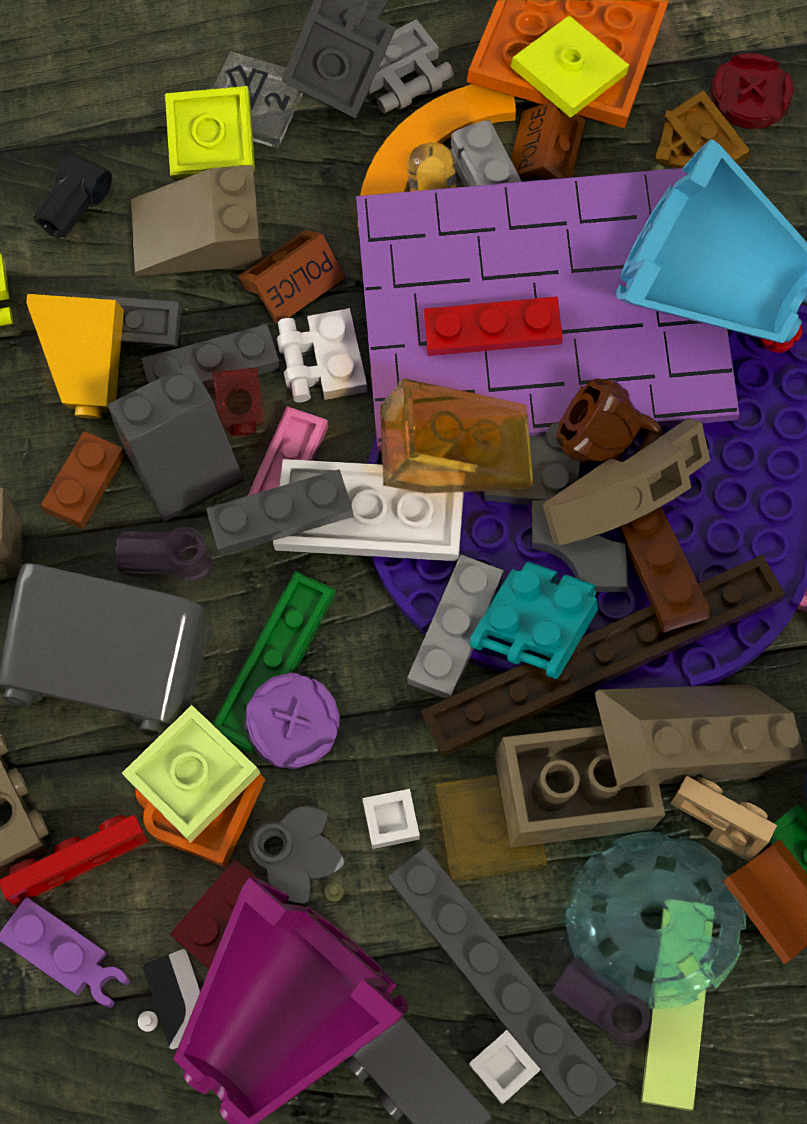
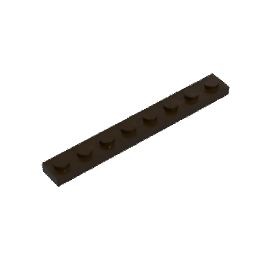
M760 555L698 584L709 606V619L663 632L651 605L583 636L558 679L547 676L544 669L524 663L421 710V716L441 758L782 602L786 594L764 556ZM544 655L539 656V658L545 659L547 661L551 660L550 657Z

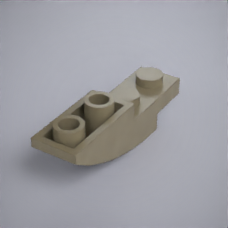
M687 418L626 461L620 462L612 458L608 459L542 504L553 543L560 546L607 532L656 510L691 488L689 475L710 461L702 422Z

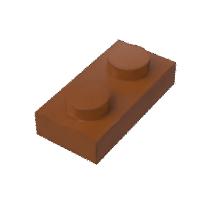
M83 431L40 505L43 512L84 529L125 457L123 448Z

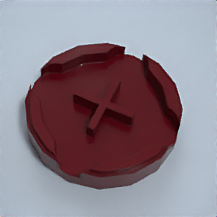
M758 53L738 54L731 57L730 62L724 65L722 63L717 68L710 89L711 101L732 125L745 129H764L778 123L788 112L794 94L792 77L788 71L785 74L779 68L780 63L772 57Z

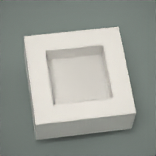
M410 789L362 798L372 849L420 840Z
M508 1030L502 1033L468 1064L470 1069L501 1106L541 1070Z

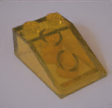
M405 378L399 382L380 405L383 486L428 494L529 489L533 485L527 405Z

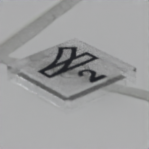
M230 51L213 89L248 86L250 91L253 141L279 148L303 92L282 82L286 67Z

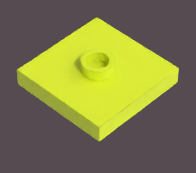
M568 16L512 58L511 68L571 118L626 76L629 64L571 16Z
M248 86L165 94L170 176L173 179L186 178L210 168L253 165L255 172L250 91Z

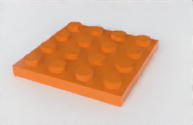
M497 0L469 67L467 82L543 105L550 103L551 101L511 68L512 58L566 17L571 16L629 64L626 76L576 114L625 129L667 11L669 0Z

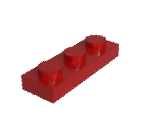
M558 296L424 309L428 356L560 345L563 340Z
M135 814L128 818L125 815H118L104 821L98 827L99 832L83 840L77 836L59 843L53 849L55 853L39 861L31 858L15 864L8 870L9 875L0 879V888L5 899L17 907L26 897L31 900L148 843L149 841L142 825Z

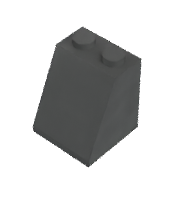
M191 363L107 404L123 450L164 522L243 481V476L213 400Z

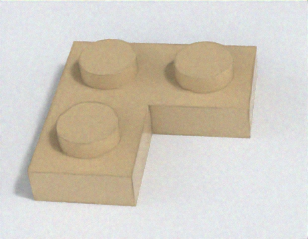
M686 776L675 794L671 805L711 826L712 828L706 839L750 862L769 843L777 825L767 820L768 815L761 808L748 802H741L739 805L723 796V790L715 783L701 777H697L694 780Z

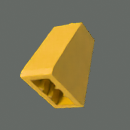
M27 294L26 303L61 402L71 410H75L76 417L101 419L102 412H110L107 404L116 400L124 309L116 300Z

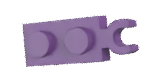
M28 897L23 900L0 932V941L77 996L80 995L88 984L93 998L105 1007L112 1008L115 1002L108 996H105L103 992L104 984L110 979H117L126 986L130 982V979L122 970L116 967L102 968L100 966L108 955L104 950Z

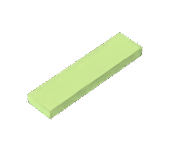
M667 899L663 903L640 1103L692 1111L694 1108L715 907Z

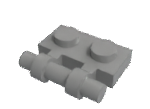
M417 19L395 30L368 91L371 94L382 87L387 90V94L377 98V104L382 113H387L394 108L399 110L405 108L412 103L411 99L426 91L432 93L442 88V82L454 76L453 69L448 62L434 67L431 61L438 58L439 47ZM415 70L419 76L404 84L400 78Z

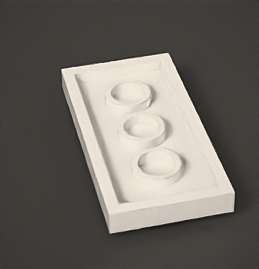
M283 459L280 486L340 469L354 517L274 540L275 550L458 561L465 469Z

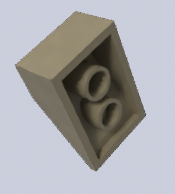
M253 165L210 168L131 199L136 276L249 267L262 260L257 190Z

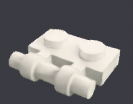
M350 308L307 316L309 332L301 333L297 331L293 318H284L278 322L280 335L277 337L278 349L285 356L287 369L284 371L285 383L292 390L295 402L308 401L311 398L309 387L317 385L322 387L324 400L367 392L366 378ZM314 351L317 366H305L302 353Z

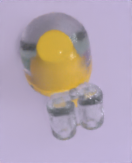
M427 142L414 148L410 153L407 163L410 192L456 188L455 159L448 147L437 142Z

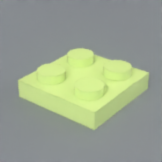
M191 705L122 774L191 843L260 774V771Z

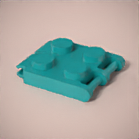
M526 562L521 571L512 569L474 630L470 638V647L481 650L483 647L508 656L507 659L511 663L517 665L521 661L546 670L547 676L558 679L598 610L597 598H595L597 591L594 590L596 585L569 575H564L557 585L559 579L556 577L557 571ZM493 636L501 640L507 641L509 643H512V646L510 647L502 643L496 642L494 640L489 639V637ZM531 650L550 657L551 660L547 661L526 652Z

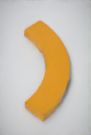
M470 84L450 91L422 106L400 123L382 144L366 173L360 196L407 192L412 178L411 163L416 155L426 151H437L443 146V142L450 138L451 134L456 130L478 122L490 120L493 124L515 121L516 108L514 96Z

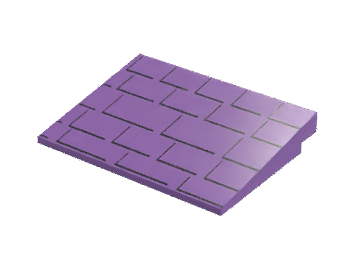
M683 168L356 196L378 451L491 442L493 439H502L501 427L505 421L512 418L520 419L526 423L528 436L546 435L548 428L561 420L580 387L587 385L596 378L614 380L620 383L630 394V401L635 409L656 420L660 427L676 426L687 418L695 419L702 423L738 420L740 414L727 329L626 304L616 296V290L619 285L626 287L627 282L619 277L635 241L670 185L674 186L676 181L688 175L683 171ZM558 296L563 336L562 344L428 356L424 309Z

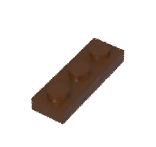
M662 506L640 518L617 527L623 543H626V550L663 632L709 619V606Z

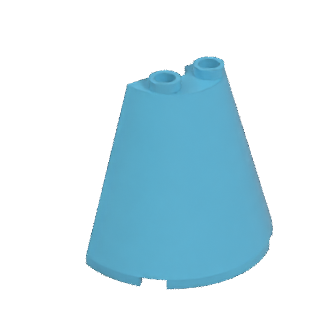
M711 139L684 166L683 171L688 175L676 181L674 186L670 185L651 213L635 241L619 277L627 282L626 287L619 285L616 290V296L624 303L778 343L789 342L801 325L802 320L797 315L799 306L802 301L807 303V242L722 146Z

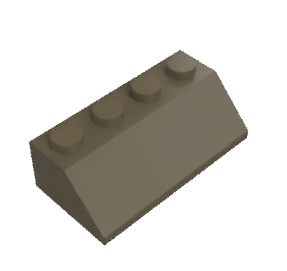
M751 684L604 689L595 692L618 787L682 783L686 776L694 780L697 777H701L709 781L770 777L806 759L793 712Z

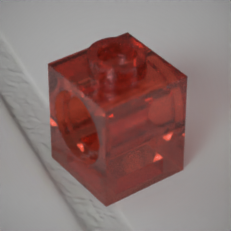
M258 368L213 372L217 413L224 430H230V436L232 437L256 434V426L265 425ZM236 393H246L253 401L251 409L243 415H235L228 410V401Z

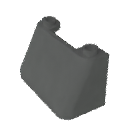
M23 564L15 585L0 665V692L5 701L24 707H29L32 701H41L45 695L131 715L132 719L140 724V732L158 738L190 707L211 635L205 611L198 603L180 596L43 565Z

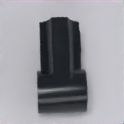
M76 153L68 154L59 165L56 174V184L33 214L35 223L40 225L46 233L57 239L60 237L66 238L89 205H98L105 199L112 184L111 171Z

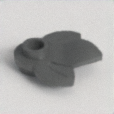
M298 807L292 809L281 822L269 821L261 824L255 829L249 842V849L253 860L260 867L267 869L269 884L288 893L290 897L287 901L295 904H307L309 902L311 893L310 879L317 880L331 876L345 864V860L338 848L330 840L320 835L325 828L328 814L326 811L315 807ZM279 839L283 843V848L278 854L272 855L265 851V845L269 840Z

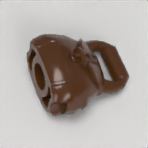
M596 378L587 385L580 387V390L558 422L559 428L556 439L562 446L563 452L571 460H576L580 463L590 461L604 463L612 458L624 462L622 456L633 442L640 428L648 429L649 432L635 454L660 438L663 433L656 420L635 409L630 401V394L620 383L614 380Z

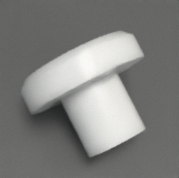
M152 1011L141 1013L138 1018V1026L145 1032L153 1031L158 1025L157 1015Z

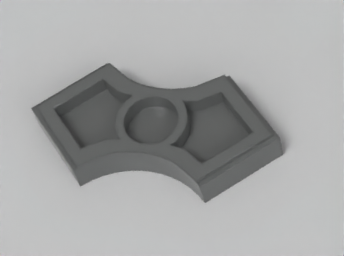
M532 500V549L557 556L570 567L575 578L595 584L594 590L597 592H626V543L614 542L600 535H595L560 546L554 544L542 505L548 500Z

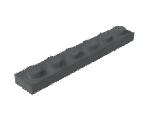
M426 847L387 877L388 883L505 1030H508L541 1069L539 1071L576 1119L617 1085Z

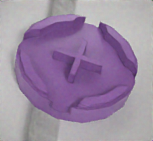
M287 673L272 677L254 692L246 706L244 728L249 744L261 759L280 768L297 769L315 763L330 751L337 736V729H339L340 716L333 696L323 684L314 679L300 676L301 674Z

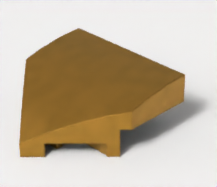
M703 90L674 110H666L665 125L661 143L656 154V162L673 168H684L693 155L711 139L719 143L738 165L750 158V149Z

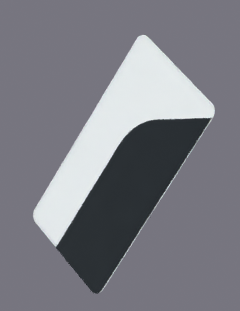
M185 949L148 962L143 966L170 1049L178 1048L200 994V989Z

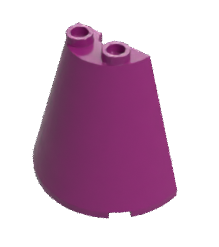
M250 877L242 887L173 1058L185 1071L183 1077L192 1088L202 1094H207L212 1090L220 1098L222 1104L220 1105L219 1112L229 1124H258L399 1022L408 1010L407 1001L403 996L399 994L394 999L391 995V992L396 987L395 982L350 937L309 906H306L304 909L301 905L285 904L290 897L288 893L269 883Z

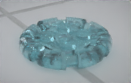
M641 832L614 840L615 846L604 853L598 850L584 864L570 889L574 893L572 907L566 909V929L570 947L575 958L581 957L589 969L586 975L599 988L629 1004L631 999L648 1003V1009H669L688 1005L699 1000L697 996L699 993L710 986L716 989L728 977L743 949L739 945L741 930L746 929V912L743 910L735 894L733 893L732 895L727 888L728 886L723 883V880L727 878L721 869L723 863L704 846L681 836L680 840L662 837V832ZM658 856L676 859L674 873L655 869ZM626 862L634 871L619 879L614 869ZM705 879L712 891L702 897L694 883ZM593 899H608L606 914L591 911ZM652 905L663 907L670 915L669 923L662 929L654 930L648 928L641 920V914L644 909ZM705 921L718 923L721 926L719 939L704 935ZM610 938L617 951L605 958L597 946L602 941ZM692 955L699 969L685 977L678 964L684 962ZM636 965L646 971L655 970L653 983L634 979Z

